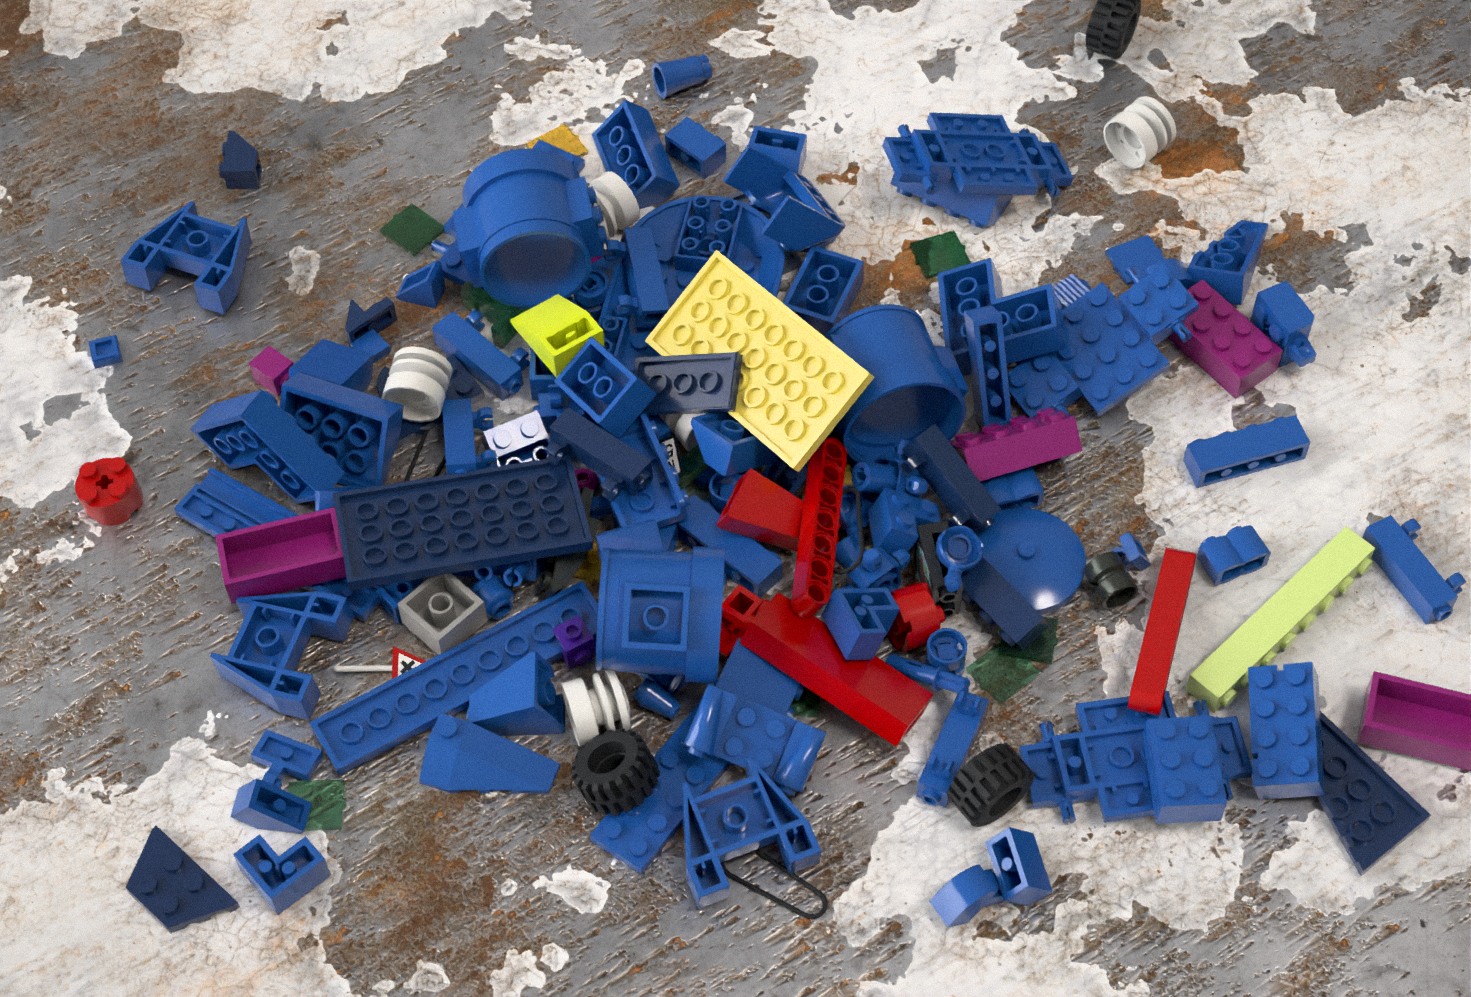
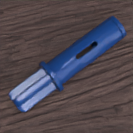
M894 653L890 654L886 659L885 663L911 680L930 685L936 691L945 689L958 694L960 691H965L966 694L969 691L970 680L968 678L949 673L947 668L943 666L936 668Z

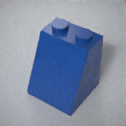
M321 339L289 368V379L300 372L364 393L372 380L374 354Z

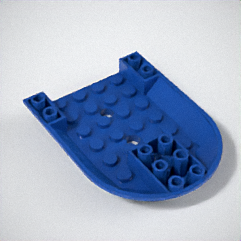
M699 195L686 197L655 208L633 226L652 228L669 308L672 307L716 250L776 298L778 296L785 265L784 248L778 241L761 232L769 219L748 204L719 196ZM620 258L616 260L598 325L603 329L605 348L634 372L636 357L662 355L645 342L655 327H637L634 313L623 317L616 314L615 305L619 304L618 296H630L623 259Z

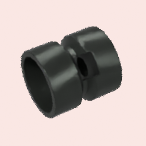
M1111 551L1100 554L1093 558L1084 568L1085 576L1092 587L1096 589L1095 593L1105 609L1123 606L1138 593V586L1130 573L1125 571V565L1117 552Z

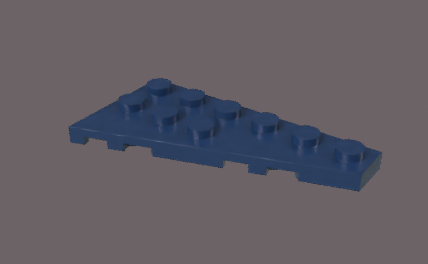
M1320 711L1325 795L1316 797L1357 871L1362 876L1425 824L1431 814Z

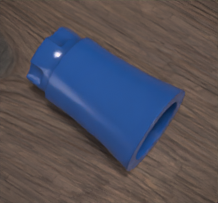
M705 54L697 57L693 55L677 60L654 62L652 65V76L658 93L662 98H666L677 91L709 80L712 77V68Z

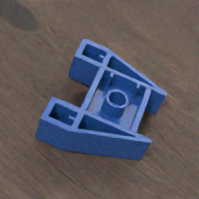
M190 201L133 243L120 260L127 283L151 291L169 267H173L199 276L194 283V288L200 307L225 314L238 296L251 245L247 219L242 217L236 227L198 216L195 202Z
M321 591L237 597L236 602L244 617L239 632L227 656L211 653L210 655L219 675L281 714L310 720L321 692L313 675L296 672L295 668L310 635L344 642L355 617L348 598Z
M752 758L747 759L746 774L748 778L693 798L687 782L682 783L686 880L698 909L729 898L730 885L721 865L724 861L774 842L789 874L818 864L822 851L809 821Z

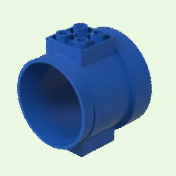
M531 148L516 149L497 154L485 160L472 171L464 184L462 193L464 208L453 211L459 253L474 288L484 287L489 295L507 305L533 308L557 294L564 298L570 297L587 281L591 271V258L605 255L603 243L608 242L604 225L600 226L604 221L600 205H594V203H598L594 187H588L585 176L580 177L577 169L571 162L550 151Z
M894 304L871 306L848 315L824 336L874 376V379L836 425L847 453L853 460L858 463H874L879 456L893 457L894 453H892L897 439L912 441L934 424H936L948 441L957 434L965 419L966 404L963 398L969 389L951 348L934 346L924 321L917 312L908 307Z
M693 546V552L627 548L617 550L604 547L598 602L596 671L606 669L615 670V672L685 676V682L717 684L725 548Z

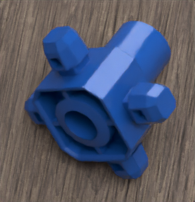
M902 439L895 441L892 453H894L893 457L879 456L874 463L859 462L855 465L852 472L853 487L858 491L870 492L873 500L879 497L885 487L920 498V495L927 492L928 483L917 468L907 476L898 468L908 459L902 449L911 442Z
M849 536L836 545L835 561L843 569L851 567L859 558V541L855 537ZM864 547L865 553H863L862 562L855 570L845 574L846 585L841 588L887 587L890 592L897 590L901 585V570L909 564L910 555L904 548L897 549L888 555L881 547H874L869 550Z

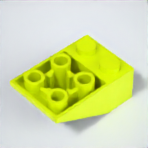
M559 294L510 319L513 327L556 378L590 337H593L604 346L603 329L586 310Z

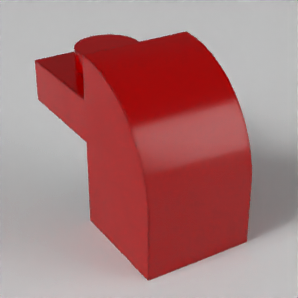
M740 584L722 603L719 655L728 660L738 638L742 639L745 631L742 630V626L751 613L756 615L759 606L763 602L761 598Z

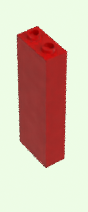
M779 592L770 601L765 599L759 606L756 615L751 613L742 626V630L745 631L740 641L742 645L895 747L900 744L922 717L934 695L876 656L873 659L846 660L826 623L815 616L810 619L799 617L791 607V600Z

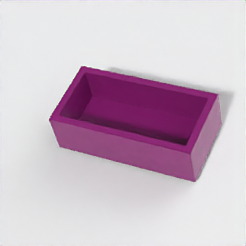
M1203 279L1187 289L1200 307L1198 311L1190 315L1184 322V325L1193 336L1190 340L1187 338V342H1182L1181 338L1174 332L1167 337L1235 399L1277 371L1283 352L1278 345Z
M1053 408L1040 409L1036 411V416L1029 418L1025 415L1009 419L1010 423L999 426L998 423L983 426L982 431L972 434L971 431L954 435V440L949 441L979 481L1082 451L1075 417L1065 414L1063 411H1056Z
M335 507L215 535L224 586L231 604L237 603V597L272 595L347 577Z
M1374 671L1366 688L1357 743L1471 771V694Z

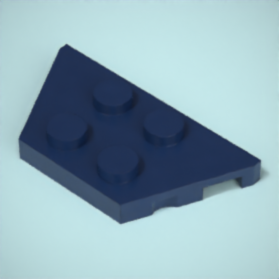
M157 825L152 828L125 888L169 933L185 929L192 923L199 924L211 919L210 916L228 909L230 912H233L240 907L238 902Z

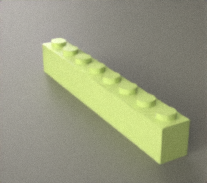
M1346 526L1190 674L1185 690L1200 702L1205 700L1207 708L1214 713L1222 705L1228 707L1238 695L1237 691L1242 686L1245 688L1249 687L1248 667L1271 665L1278 656L1276 653L1281 648L1287 650L1297 638L1296 634L1301 629L1304 631L1308 630L1315 622L1316 615L1320 611L1326 612L1336 600L1335 596L1339 592L1345 594L1353 585L1354 578L1358 574L1363 576L1368 572L1374 563L1371 558L1375 547Z

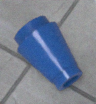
M646 678L634 695V699L639 702V706L668 717L671 720L677 715L682 706L656 679L652 681Z

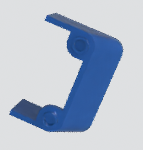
M749 145L746 146L723 179L724 183L745 193L750 199L748 204L759 212L764 209L770 213L772 217L761 232L778 241L789 252H793V250L802 251L836 237L846 227V224L810 180Z

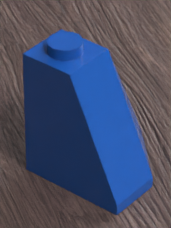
M536 651L528 653L469 696V709L466 712L467 721L499 736L565 733V703L562 694L556 695L555 687L550 680L555 677L551 664Z

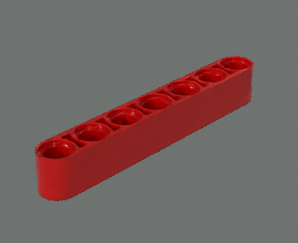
M827 438L810 457L791 597L793 611L804 619L812 618L831 597L847 458L845 446L835 438Z
M1167 547L1165 549L1131 686L1128 710L1160 716L1196 561V553Z

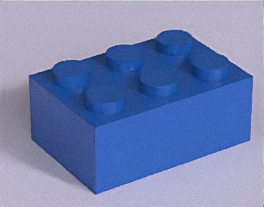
M811 246L783 304L825 336L835 324L847 316L863 284L864 261L817 246Z
M590 337L554 380L598 424L618 439L621 438L657 395L653 389L593 337Z
M1212 716L1147 719L1142 738L1156 824L1221 821L1227 801Z

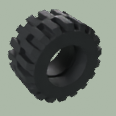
M1098 0L1086 31V49L1114 59L1120 58L1134 35L1140 16L1141 0Z
M617 729L615 732L609 730L601 736L599 734L593 737L594 740L587 742L583 745L584 749L578 751L575 756L577 760L572 762L571 766L573 769L571 775L574 783L589 806H591L592 810L595 812L599 811L602 815H608L610 812L612 815H619L622 811L626 813L631 811L634 806H640L644 803L643 800L646 797L649 798L653 793L652 788L657 787L659 782L657 778L660 776L658 764L639 734L636 735L635 731H625V729Z
M1000 743L985 749L965 764L952 780L947 796L972 826L981 827L996 821L1016 806L1028 792L1035 775L1008 743Z

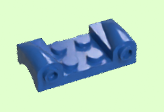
M708 684L684 744L689 746L687 752L705 759L708 753L746 768L747 759L752 758L770 779L778 782L777 787L781 791L794 796L796 790L803 792L827 733Z

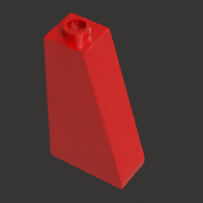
M750 468L739 478L715 526L797 552L804 501Z

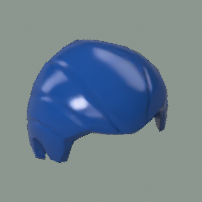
M843 486V490L846 489V488H854V487H853V486ZM849 492L842 496L839 519L841 526L839 529L846 531L847 537L853 536L859 541L855 493ZM860 494L862 527L865 528L870 524L868 511L873 504Z
M955 526L940 533L936 542V554L940 562L948 569L944 583L949 592H954L961 587L962 572L977 566L984 553L983 542L967 526Z

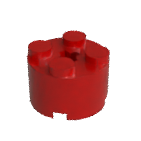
M102 458L94 462L84 463L79 468V475L75 482L76 494L87 515L99 524L106 526L122 524L131 519L130 515L142 506V489L131 467L123 458Z
M923 581L891 591L890 593L900 610L887 633L890 643L896 650L902 649V652L926 645L930 635L936 630L941 629L940 624L945 622L944 612L939 605L935 606L928 584Z

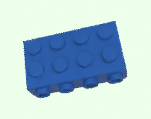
M646 413L639 415L640 423L630 426L619 440L652 460L653 480L646 489H642L635 497L621 489L618 497L612 502L609 501L619 527L654 519L657 522L658 528L687 519L686 507L690 506L686 490H680L677 484L680 480L675 466H669L668 464L669 454L664 443L659 444L657 439L659 432L655 421H649ZM597 473L600 483L602 484L606 478L602 477Z

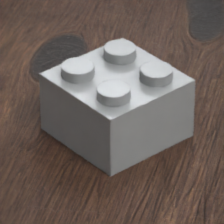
M451 573L429 577L397 604L402 623L438 655L464 642L488 621L484 601Z

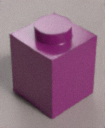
M269 345L249 362V366L254 380L279 397L282 384L289 380V368L294 363Z

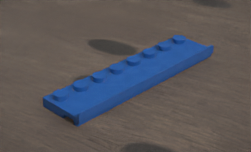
M212 467L208 470L209 475L200 485L196 483L174 508L177 516L214 537L222 533L299 516ZM347 577L304 588L311 592L321 591L347 597L355 617L364 622L380 603L377 589L380 587L385 588L390 584L349 590Z

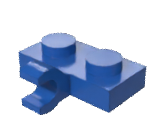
M267 729L251 753L253 761L270 767L262 781L280 789L285 774L309 782L324 757L320 749Z

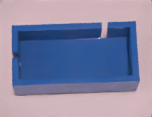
M1313 662L1283 664V670H1279L1277 665L1248 667L1251 753L1254 757L1252 759V780L1257 796L1260 800L1325 795L1319 682Z

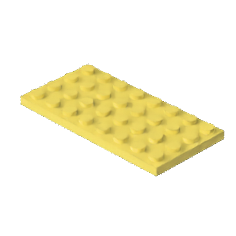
M717 250L645 340L662 356L739 352L743 355L735 412L728 413L797 472L802 469L874 379L873 375Z

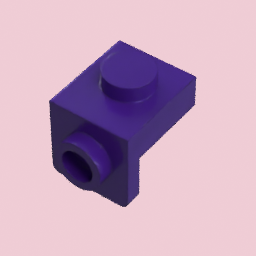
M576 616L553 628L554 635L561 644L563 660L569 670L576 666L586 665L592 658L596 657L594 637L580 616Z

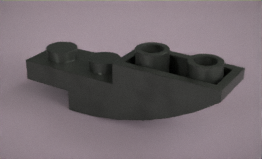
M583 486L580 489V494L594 542V534L597 533L600 520L589 517L594 490ZM590 550L545 557L544 560L547 561L546 569L539 580V588H542L540 600L543 601L551 597L562 588L579 570Z

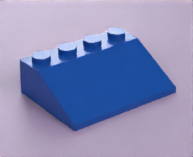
M300 372L282 384L280 408L295 417L298 422L297 425L305 433L312 435L318 441V446L326 454L333 456L338 461V466L345 473L337 483L346 486L364 484L369 485V487L385 485L401 432L404 405Z

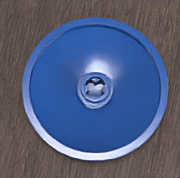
M1014 508L993 515L992 517L995 522L981 532L978 528L974 530L975 534L984 544L982 557L1041 615L1060 609L1079 591L1086 566L1085 551L1077 534L1058 517L1036 509Z

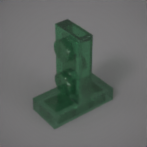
M468 281L460 287L464 307L470 312L476 309L493 324L491 327L493 344L503 350L518 333L510 323V319L531 308L504 304L489 295L487 291L481 288H474L473 284Z

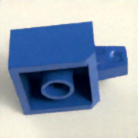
M1286 280L1258 292L1250 322L1283 350L1278 367L1280 368L1292 362H1295L1299 367H1303L1315 361L1317 354L1308 340L1315 315Z

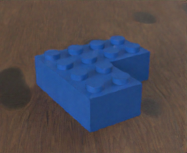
M991 258L937 273L945 347L951 348L963 377L971 375L964 315L966 310L993 306L1002 315L1007 364L1067 348L1061 304L1051 283L1003 297L1001 278Z
M263 390L211 404L190 429L230 469L257 464L297 504L314 501L315 490L333 488L345 473L338 466V461L333 456L326 454L318 446V441L312 435L305 433L297 425L298 422L295 417L284 412L277 405L275 397Z

